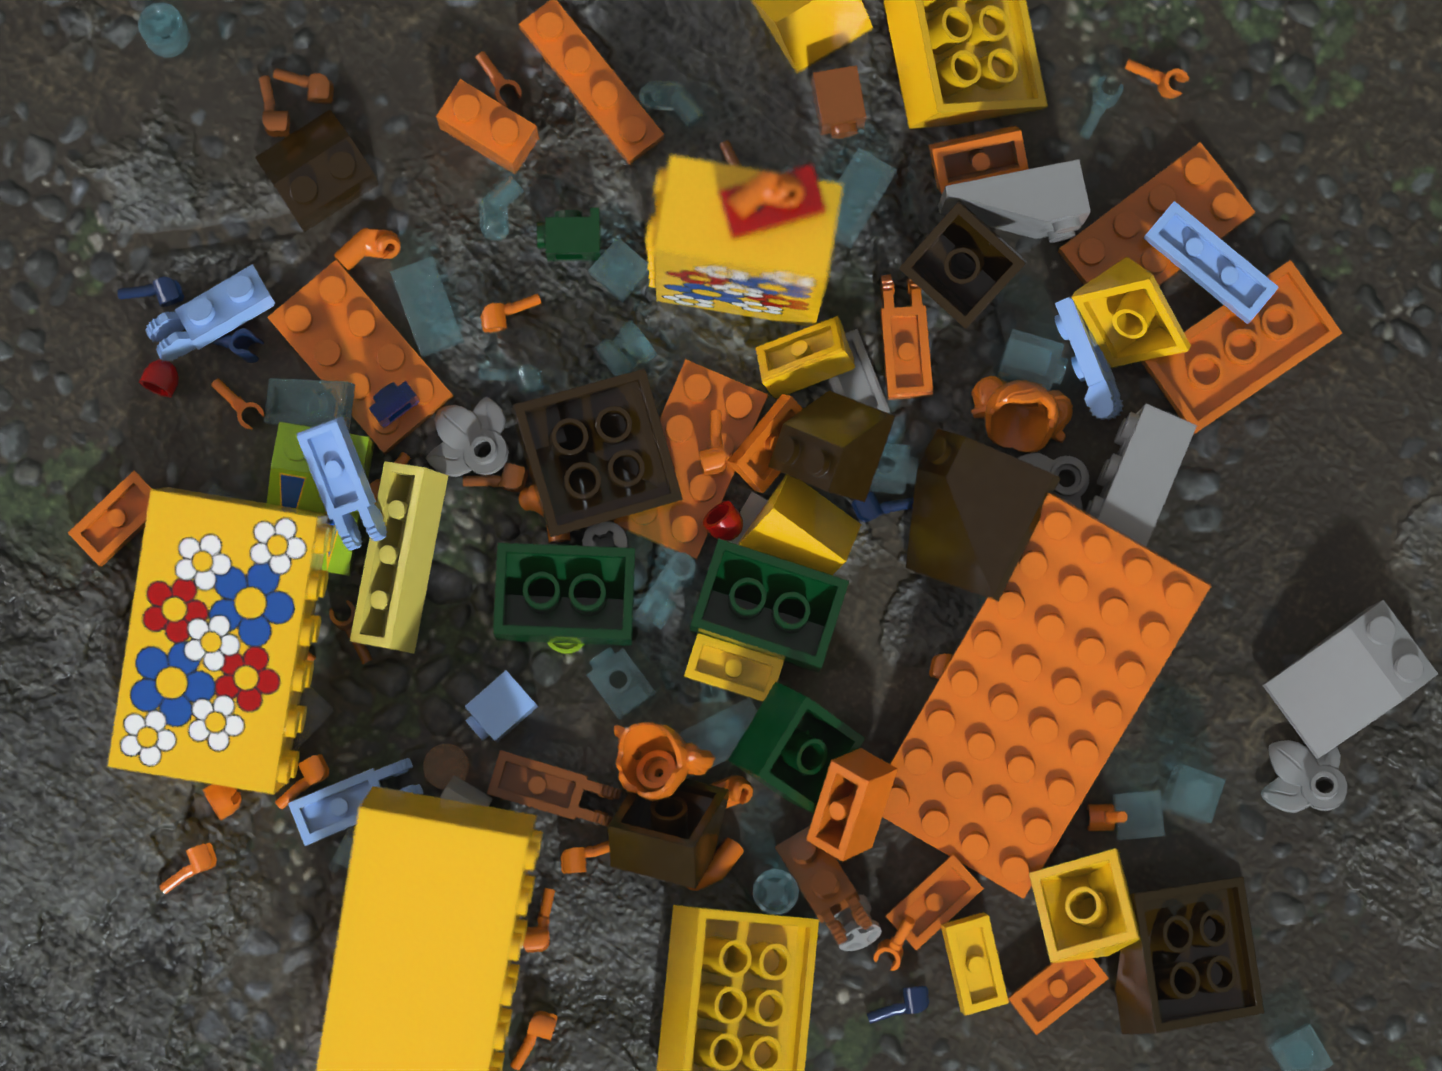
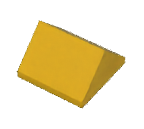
M751 0L796 74L873 28L862 0Z
M1125 257L1076 290L1072 295L1075 305L1108 361L1110 368L1187 352L1191 347L1153 274L1129 257Z
M786 474L737 545L833 575L847 561L862 524L803 481Z
M1115 848L1029 873L1051 963L1110 956L1140 940L1118 849Z

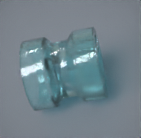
M164 2L153 3L147 6L140 14L138 20L139 32L150 50L156 55L174 57L182 53L187 47L190 39L189 28L174 6Z
M631 320L619 328V334L612 340L604 339L595 346L596 352L614 376L633 372V368L640 363L647 364L657 357V353L648 339Z
M782 869L766 870L757 876L753 883L752 895L754 902L761 910L768 914L780 915L787 913L798 900L799 888L797 881L790 873Z

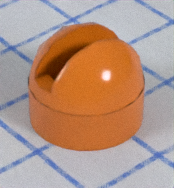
M211 784L202 789L220 821L239 809L242 796L240 792H237V788Z

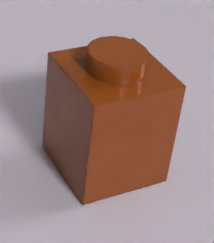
M857 65L814 72L812 74L811 87L820 135L831 133L833 139H841L858 134V129L864 128L867 117Z

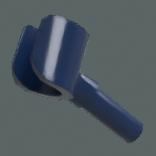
M160 277L154 280L152 284H146V286L119 288L117 291L119 299L156 295L160 307L171 306L184 300L180 283L169 277Z
M239 329L233 335H223L210 344L231 349L233 353L246 362L255 363L259 360V357L247 350L252 344H264V341L247 329Z
M874 491L868 493L865 502L854 500L851 504L857 518L862 522H869L883 514L913 509L914 497L886 501L879 504Z
M926 986L903 988L904 1002L894 1003L868 1012L869 1023L872 1024L895 1015L914 1014L924 1011L929 1005L928 988Z

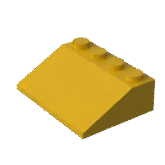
M883 0L909 129L950 126L1048 107L1026 0Z
M673 905L657 1071H805L819 919Z

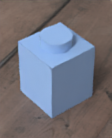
M505 670L464 706L471 713V716L465 721L483 741L490 735L498 743L538 706Z

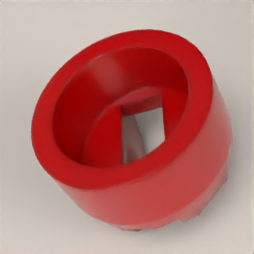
M158 359L151 362L144 369L139 383L157 395L171 398L177 388L179 376L176 367L171 362Z
M725 501L713 507L706 514L703 526L715 539L732 541L742 532L743 519L732 502Z

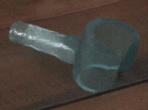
M1107 75L1099 79L1093 90L1092 96L1095 103L1079 133L1085 139L1090 138L1106 108L1113 107L1123 92L1124 88L1121 83L1116 94L1108 95L1104 93L1102 85Z
M530 364L508 370L479 369L480 380H517L519 393H531L544 388L541 371Z

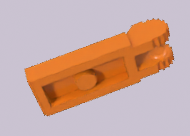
M881 275L880 286L883 308L880 310L887 400L932 397L933 383L926 305H922L921 288L908 277L907 293L909 294L910 306L894 308V281L891 275Z

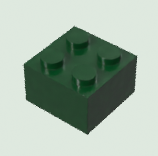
M775 682L728 758V761L785 800L814 814L831 760L859 749L866 738L807 696Z

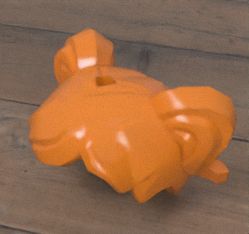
M996 376L985 377L974 386L971 394L975 407L971 410L974 418L984 419L988 438L993 443L1003 448H1014L1020 452L1033 453L1044 448L1050 438L1061 443L1065 440L1066 435L1062 430L1071 420L1073 406L1071 400L1060 390L1048 391L1043 386L1027 380H1015L1007 383L1004 379Z
M641 722L633 724L628 728L620 725L614 726V735L618 738L617 748L619 751L616 758V767L619 770L618 778L620 783L628 792L637 793L647 800L653 801L669 798L684 781L687 774L704 775L713 766L716 759L711 751L702 750L693 743H685L678 732L667 725Z

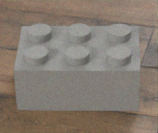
M1145 404L1137 413L1130 412L1127 419H1123L1114 439V443L1120 445L1117 454L1113 453L1110 460H1106L1096 484L1103 486L1100 496L1095 495L1093 501L1090 500L1084 511L1142 545L1147 546L1197 425L1148 404Z

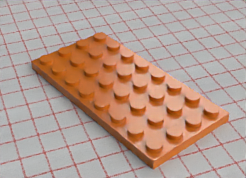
M1049 493L1043 502L1041 518L999 602L986 598L891 760L890 765L898 768L882 817L948 856L953 854L962 864L1024 899L1032 886L1029 873L1041 870L1211 588V583L1059 496Z

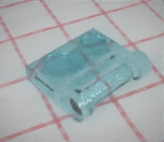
M677 553L670 558L632 617L634 625L648 634L654 626L661 630L663 629L676 608V603L671 600L678 588H686L693 583L695 579V562L689 554Z

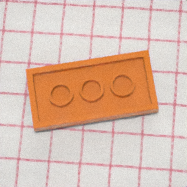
M1200 142L1060 247L1058 252L1083 285L1125 257H1129L1151 272L1160 286L1181 269L1143 239V237L1173 201L1183 207L1220 239L1253 216L1255 210Z
M337 260L333 261L267 317L385 455L454 397Z
M1291 260L1266 276L1279 288L1250 323L1246 324L1223 305L1184 332L1191 345L1189 351L1141 362L1179 417L1197 425L1194 434L1342 334L1337 324Z
M685 359L660 416L661 426L683 500L617 518L614 523L628 532L697 561L709 534L703 526L704 517L713 507L723 502L736 472L727 461L755 428L768 394ZM721 410V439H723L727 466L723 472L705 476L698 451L712 448L710 442V411Z

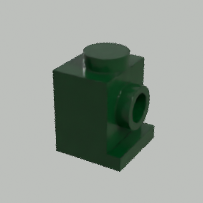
M599 207L590 208V217H582V212L578 210H560L555 212V217H545L544 222H537V249H545L547 261H601V217Z

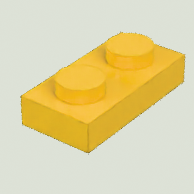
M697 633L684 677L763 702L774 683L778 682L784 660Z
M982 912L941 924L960 1011L964 1015H970L1008 1004L1009 1001L989 915Z

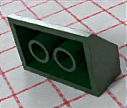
M718 538L689 631L782 659L786 663L819 673L823 666L849 581Z
M498 543L493 635L496 641L632 646L635 548Z

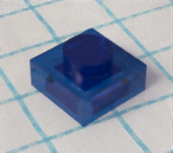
M406 381L399 386L392 382L374 395L373 399L376 403L370 406L369 409L381 426L385 428L420 403V400Z

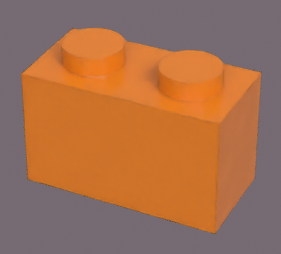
M462 79L458 81L436 115L441 130L516 175L539 139L535 124Z
M1017 126L928 144L937 189L941 194L945 186L1029 169L1022 131Z
M862 748L831 760L806 840L841 861L871 849L898 768Z

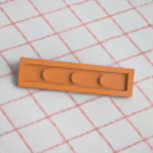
M549 0L519 23L522 32L629 165L664 139V133L557 0Z

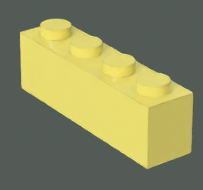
M384 461L376 506L383 516L387 536L379 541L371 540V537L369 538L350 636L351 642L415 654L448 475L425 467Z

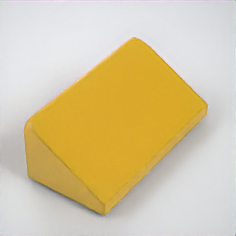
M838 316L755 347L762 383L774 398H779L782 394L788 395L855 368L854 358Z

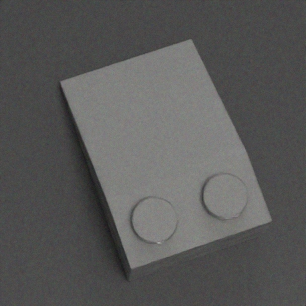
M1079 159L945 186L938 203L940 214L947 215L960 200L989 227L1035 239L1048 237L1049 242H1060L1074 238L1076 236L1075 231L1081 229L1091 213Z
M1382 600L1364 609L1262 686L1315 758L1319 759L1405 700L1437 676L1438 672L1386 602Z

